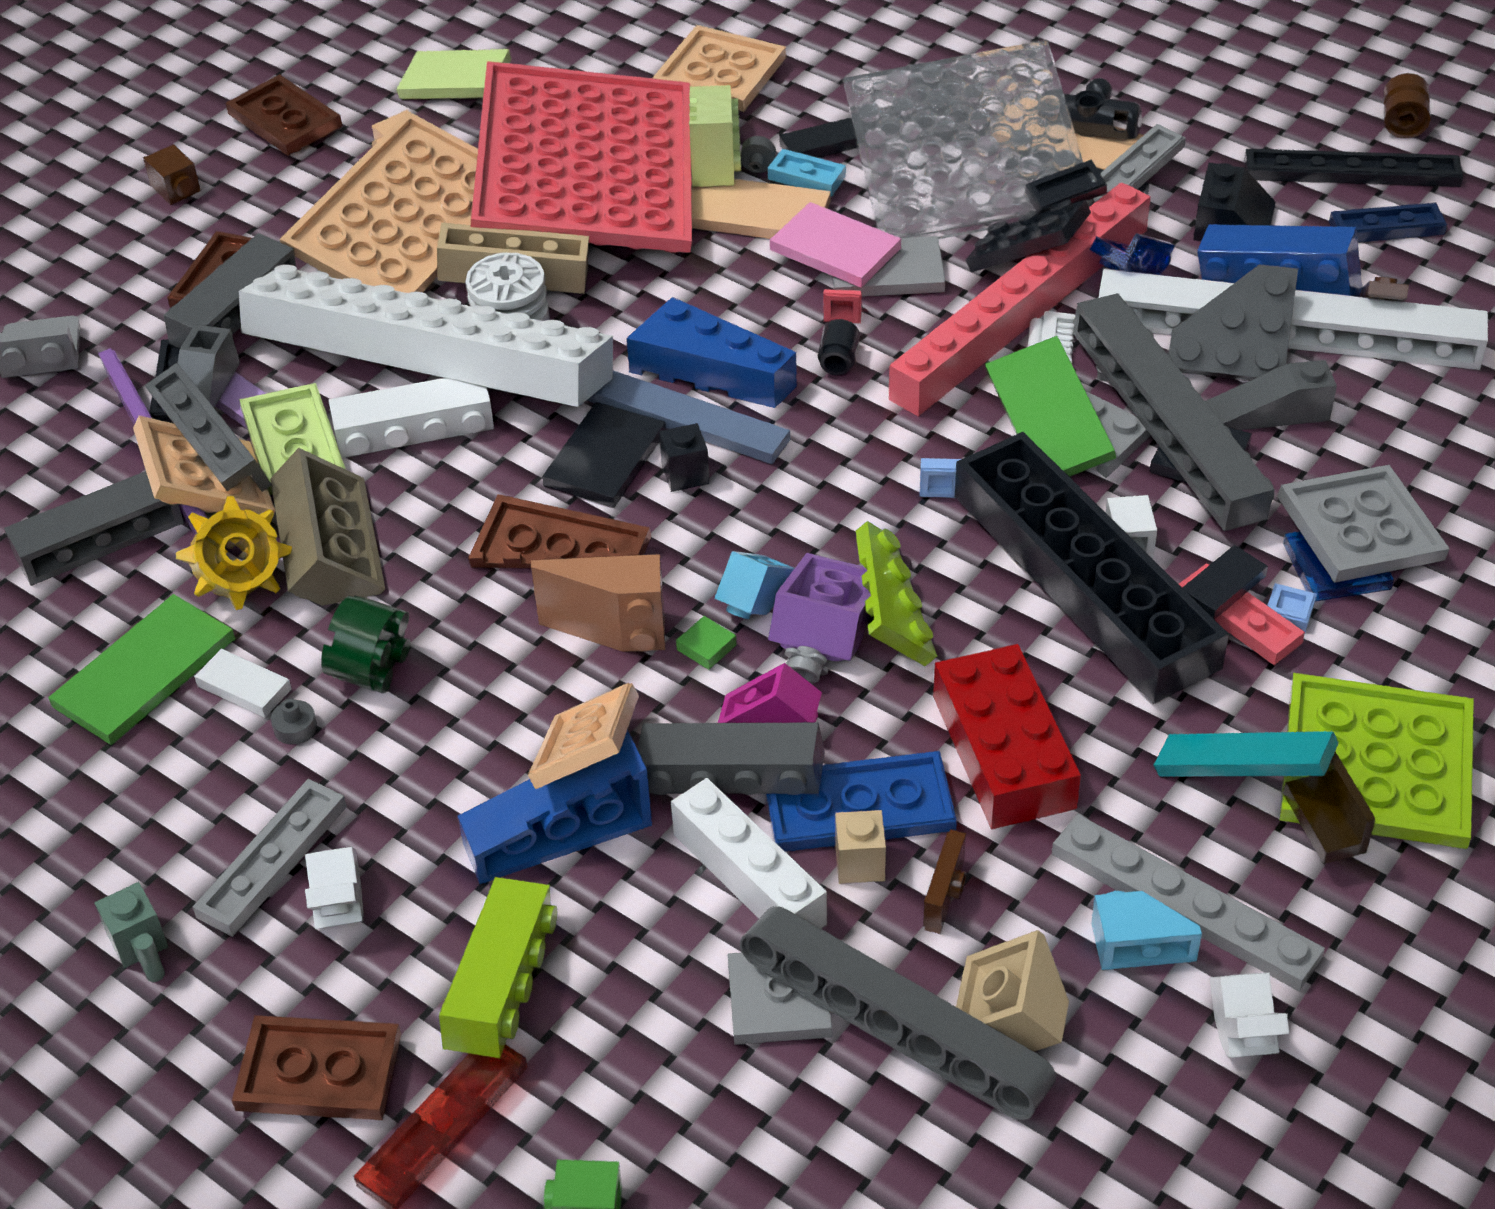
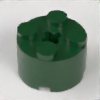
M349 595L345 597L335 611L328 628L329 631L335 632L332 646L323 645L321 656L323 673L359 687L383 694L386 693L392 681L393 666L396 662L403 663L409 653L411 641L404 637L409 621V612L362 596L354 595L353 597Z

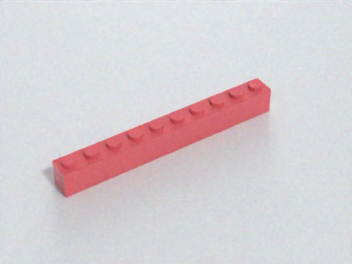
M1122 182L1089 207L1091 214L1067 244L1028 255L889 365V400L919 417L1030 326L1032 319L1042 317L1045 311L1053 308L1147 231L1151 196Z

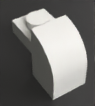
M346 847L305 854L309 889H305L307 908L313 910L315 929L363 921L362 890L356 849Z
M1250 973L1209 977L1215 1022L1225 1054L1231 1058L1279 1053L1277 1035L1289 1034L1287 1013H1274L1270 974Z

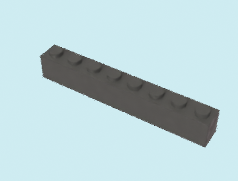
M1119 293L1077 303L1073 334L1221 528L1227 531L1268 519L1275 491L1272 482L1261 473L1253 463L1249 453L1241 448L1233 438L1229 428L1221 423L1212 411L1209 403L1202 399L1192 386L1189 378L1184 376L1174 364L1170 354L1162 349L1154 339L1152 332L1146 329L1138 319L1134 309L1127 305Z

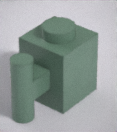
M140 883L132 884L94 902L106 934L123 967L126 968L139 961L148 981H160L165 975V970L158 952L167 948L168 944L157 914Z

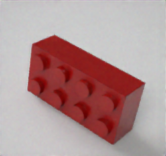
M1019 644L935 662L933 698L990 829H997L1077 809L1081 774Z

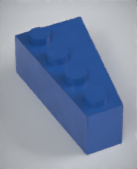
M1208 225L1197 250L1202 280L1235 283L1260 264L1297 268L1296 290L1359 297L1362 291L1356 227Z
M628 730L619 753L536 790L529 779L458 815L463 845L479 884L494 880L495 877L500 878L652 826L647 768Z

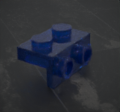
M1136 233L1130 244L1096 236L1089 250L1101 256L1099 263L1111 270L1119 271L1121 269L1126 272L1160 275L1169 266L1171 253L1175 245L1164 240Z

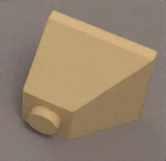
M1036 930L966 957L956 1003L957 1008L1034 1052L1062 1043L1069 1000L1043 933Z

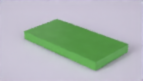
M1057 335L985 364L989 378L1015 433L1024 432L1068 476L1075 475L1116 458L1115 450Z
M172 594L48 698L51 706L112 745L206 665L221 648L224 649L234 641L233 629Z

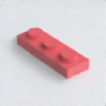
M1206 563L1204 566H1202L1193 574H1191L1182 582H1180L1179 585L1181 587L1185 586L1200 572L1207 568L1209 564ZM1249 592L1244 594L1215 619L1224 630L1273 665L1303 644L1305 634L1303 630Z

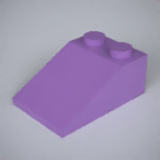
M806 553L776 593L768 640L780 643V646L785 649H797L800 646L814 648L826 657L827 660L851 661L861 644L871 617L866 612L865 600L871 596V593L863 586L861 577L867 569L863 566Z

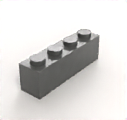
M260 233L254 236L164 314L169 344L181 348L195 324L230 329L233 335L241 328L239 290L253 283L254 279L272 272L277 266L293 265L296 267L294 248Z
M145 471L12 524L4 529L13 554L30 586L181 525L184 521L179 504L171 505L154 498L147 472Z
M819 722L643 723L637 748L647 768L649 793L658 795L684 793L706 778L724 794H819L825 755Z

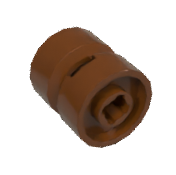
M1413 73L1399 74L1391 78L1383 91L1385 128L1390 134L1398 138L1416 137L1428 128L1431 121L1429 85L1423 77Z

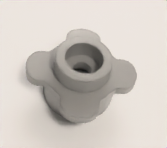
M800 646L797 649L787 648L784 654L789 658L786 664L808 682L816 683L819 681L820 675L827 674L828 668L824 666L827 659L818 650L807 646Z

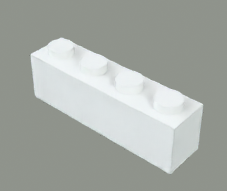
M448 378L328 399L341 458L494 429L487 388Z
M708 778L671 801L674 836L758 918L767 909L773 906H780L820 929L827 925V891Z

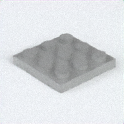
M1390 465L1280 486L1278 499L1334 583L1445 561L1450 548Z

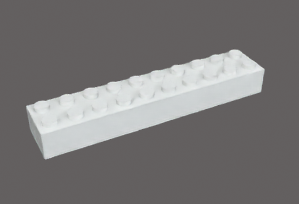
M293 265L277 266L272 272L254 279L253 283L239 290L241 333L576 407L583 404L613 379V336L599 333L597 329L591 327L573 328L564 326V323L558 320L540 321L530 319L524 313L506 314L496 312L490 306L472 307L463 305L456 299L439 300L429 298L423 292L405 293L395 291L394 287L389 285L362 284L361 280L355 278L338 279L329 277V274L326 272L316 271L309 273L299 271Z

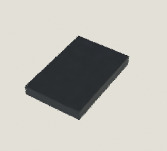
M595 402L543 474V486L615 508L660 442L659 431L666 430V422Z

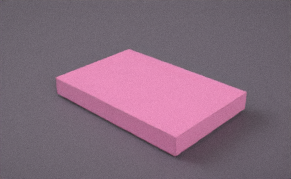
M809 202L770 239L771 251L860 288L901 249V238L812 202Z

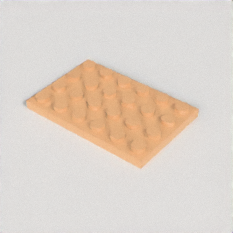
M408 111L280 238V243L294 248L295 257L322 272L328 273L330 277L338 279L355 278L361 280L362 284L371 286L389 285L394 287L395 291L405 293L424 292L437 278V244L441 223L471 225L478 149Z

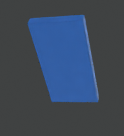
M940 751L826 764L822 768L819 794H766L773 840L785 852L835 846V813L882 810L885 839L950 832V829L956 831L957 826Z

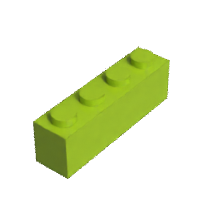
M494 878L439 1013L442 1049L500 1058L507 1039L515 1038L519 1024L518 1008L521 1002L527 1003L532 989L533 968L541 967L545 953L544 939L546 933L553 934L556 927L558 910L557 906L551 905L550 885Z

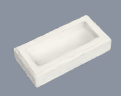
M222 648L194 676L198 687L264 718L291 690L289 679Z

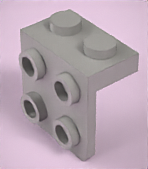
M72 315L5 325L3 332L0 333L1 377H22L30 374L78 369L80 322L78 317Z

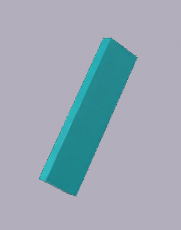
M1334 731L1169 734L1153 766L1159 777L1324 776L1339 742Z

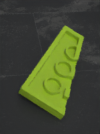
M866 521L856 530L859 561L867 569L861 575L862 584L871 593V596L865 600L866 612L874 616V620L868 624L869 635L921 665L926 666L937 657L931 640L933 633L924 621L920 610L922 602L913 591L909 580L911 572L901 558L899 552L900 542L890 530L886 528L882 530Z

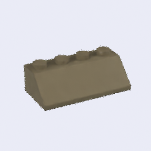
M298 448L270 478L280 543L292 546L291 553L283 557L288 591L299 598L308 599L322 606L342 602L349 595L353 597L354 595L369 597L381 594L385 590V584L364 478Z

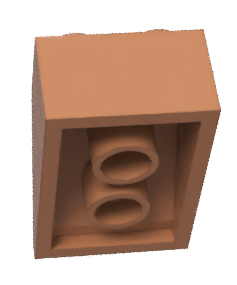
M660 554L531 560L539 625L622 652L665 650V613Z

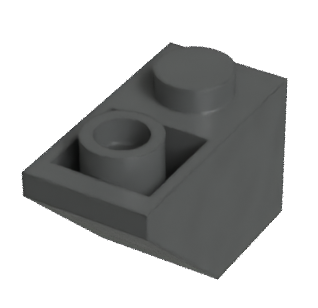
M195 324L179 349L178 364L213 408H215L240 362L230 329Z

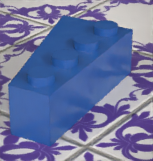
M671 297L626 338L629 373L642 376L645 371L659 374V380L670 383H674L676 379L695 383V389L709 392L710 390L721 389L728 391V397L776 408L797 387L795 351L674 297Z

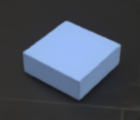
M921 458L920 497L955 498L956 462L961 459Z
M1275 583L1267 606L1306 632L1317 594Z

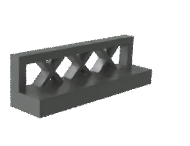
M178 363L144 385L226 491L232 489L248 476L251 477L262 492L272 485L254 457Z

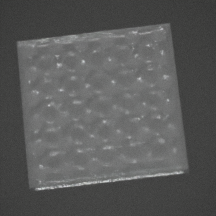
M1048 39L843 78L844 90L876 229L901 239L938 236V239L986 231L993 224L1003 220H1007L1008 224L1016 222L1024 214L1035 210L1025 193V184L1083 163ZM1093 198V199H1090V200H1088V201H1086V202H1087L1088 206L1090 207L1091 205L1094 204L1095 201H1094V198Z

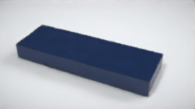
M1436 202L1333 211L1330 213L1329 218L1331 227H1356L1358 242L1445 235L1447 223Z

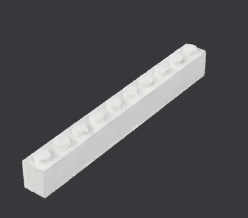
M1103 269L1099 298L1119 293L1127 305L1134 309L1136 316L1146 329H1149L1152 333L1171 335L1172 329L1234 283ZM1295 290L1288 348L1480 370L1488 342V311Z

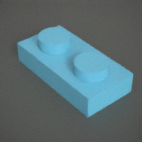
M782 149L768 167V180L783 183L787 186L831 191V196L846 177V165Z

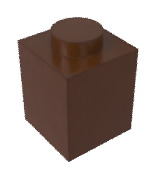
M174 144L143 157L150 186L170 205L201 192L194 162Z

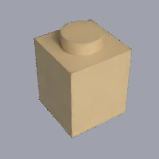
M882 810L835 813V849L839 884L885 881L886 844Z

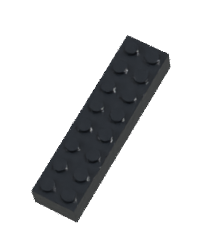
M1024 432L1018 433L956 462L954 497L1153 704L1223 669L1229 634Z

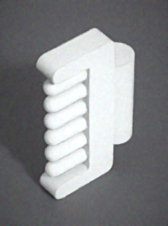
M1045 311L1043 319H1032L1030 321L1027 347L1057 335L1072 364L1071 355L1073 353L1072 342L1074 341L1075 315Z

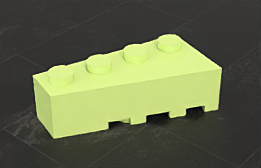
M731 85L690 87L689 128L692 187L735 185L734 172L741 171L738 98H731Z

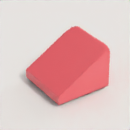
M824 289V322L844 319L852 323H861V291Z

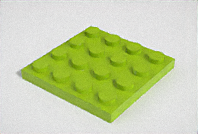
M1293 673L1287 732L1334 731L1339 742L1336 753L1375 817L1371 835L1468 849L1471 840L1474 698ZM1283 776L1280 821L1299 823L1283 795L1285 782L1307 776Z

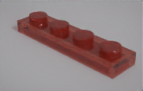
M506 1044L500 1058L469 1053L353 1176L356 1187L385 1208L399 1209L527 1070L526 1057Z

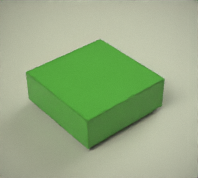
M706 616L699 619L676 640L679 652L708 670L737 645L734 633Z

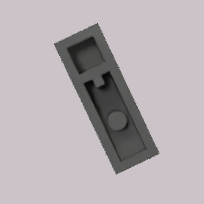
M1326 360L1289 363L1207 400V402L1224 426L1238 430L1330 421L1337 385Z

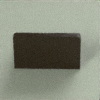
M1336 751L1324 776H1307L1285 782L1283 795L1323 864L1367 853L1375 817Z

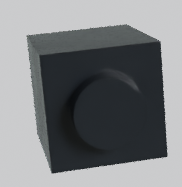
M698 423L659 431L661 463L671 492L710 484L708 449Z

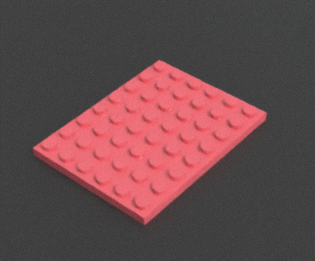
M487 61L470 227L589 236V243L597 246L613 245L629 247L631 249L664 250L669 253H690L692 244L689 128L690 82Z

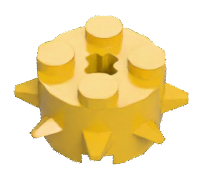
M227 496L223 510L218 511L209 519L193 512L188 516L197 533L191 542V546L176 552L175 555L177 560L189 563V566L192 568L193 575L198 580L194 591L197 597L211 591L218 596L229 598L235 610H242L246 595L253 592L259 586L275 593L280 590L272 573L278 564V560L291 553L292 546L277 542L276 531L270 525L274 516V512L271 509L261 514L247 509L243 511L240 510L234 496ZM234 546L239 547L242 551L239 557L243 561L237 558L235 560L229 559L226 555L228 551L225 547L228 549H232Z

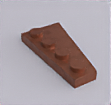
M497 494L468 560L471 568H531V560L644 555L651 539L650 527Z

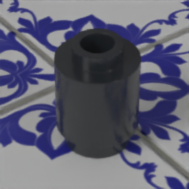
M835 319L829 321L823 327L818 360L825 372L831 375H843L854 365L860 338L859 329L855 324L844 319Z

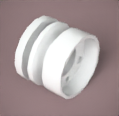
M498 253L476 262L467 272L466 289L470 306H490L496 312L506 314L524 313L530 319L550 320L548 302L546 300L545 273L540 263L532 257L519 253Z

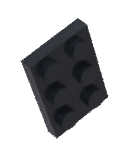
M1086 199L1073 204L1071 200L1062 201L1054 205L1050 211L1041 214L1038 210H1034L1024 214L1018 221L1008 224L1007 220L993 224L987 229V235L974 244L975 249L965 259L971 273L1067 244L1091 214Z

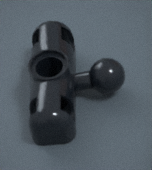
M1095 78L1088 83L1086 90L1076 95L1054 92L1044 93L1038 103L1037 126L1046 130L1077 133L1085 137L1104 136L1134 139L1138 136L1141 128L1142 109L1136 102L1110 99L1113 91L1111 84L1106 79ZM1045 113H1058V121L1055 123L1047 121ZM1114 120L1127 121V128L1124 131L1116 130L1113 125Z

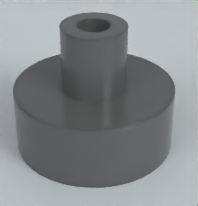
M762 136L748 138L744 141L741 148L742 165L754 173L768 171L769 165L776 156L775 145L772 141Z
M286 699L272 712L271 724L274 735L282 743L291 745L303 743L310 739L317 730L314 709L305 701Z

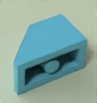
M732 551L715 599L728 604L726 611L741 618L750 619L751 614L767 615L774 607L777 591L795 568L765 555Z
M1112 891L1107 894L1095 895L1091 925L1102 970L1197 961L1202 937L1201 928L1198 924L1143 891Z

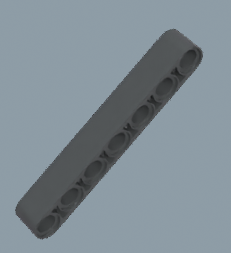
M773 906L767 909L740 940L742 954L748 962L1012 1118L1019 1120L1030 1118L1056 1082L1054 1068L1039 1054L785 908Z

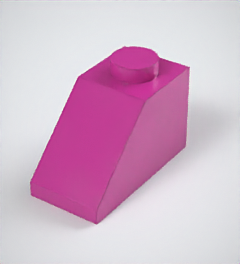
M783 663L726 694L718 723H815L818 718L817 710L822 692L786 663Z

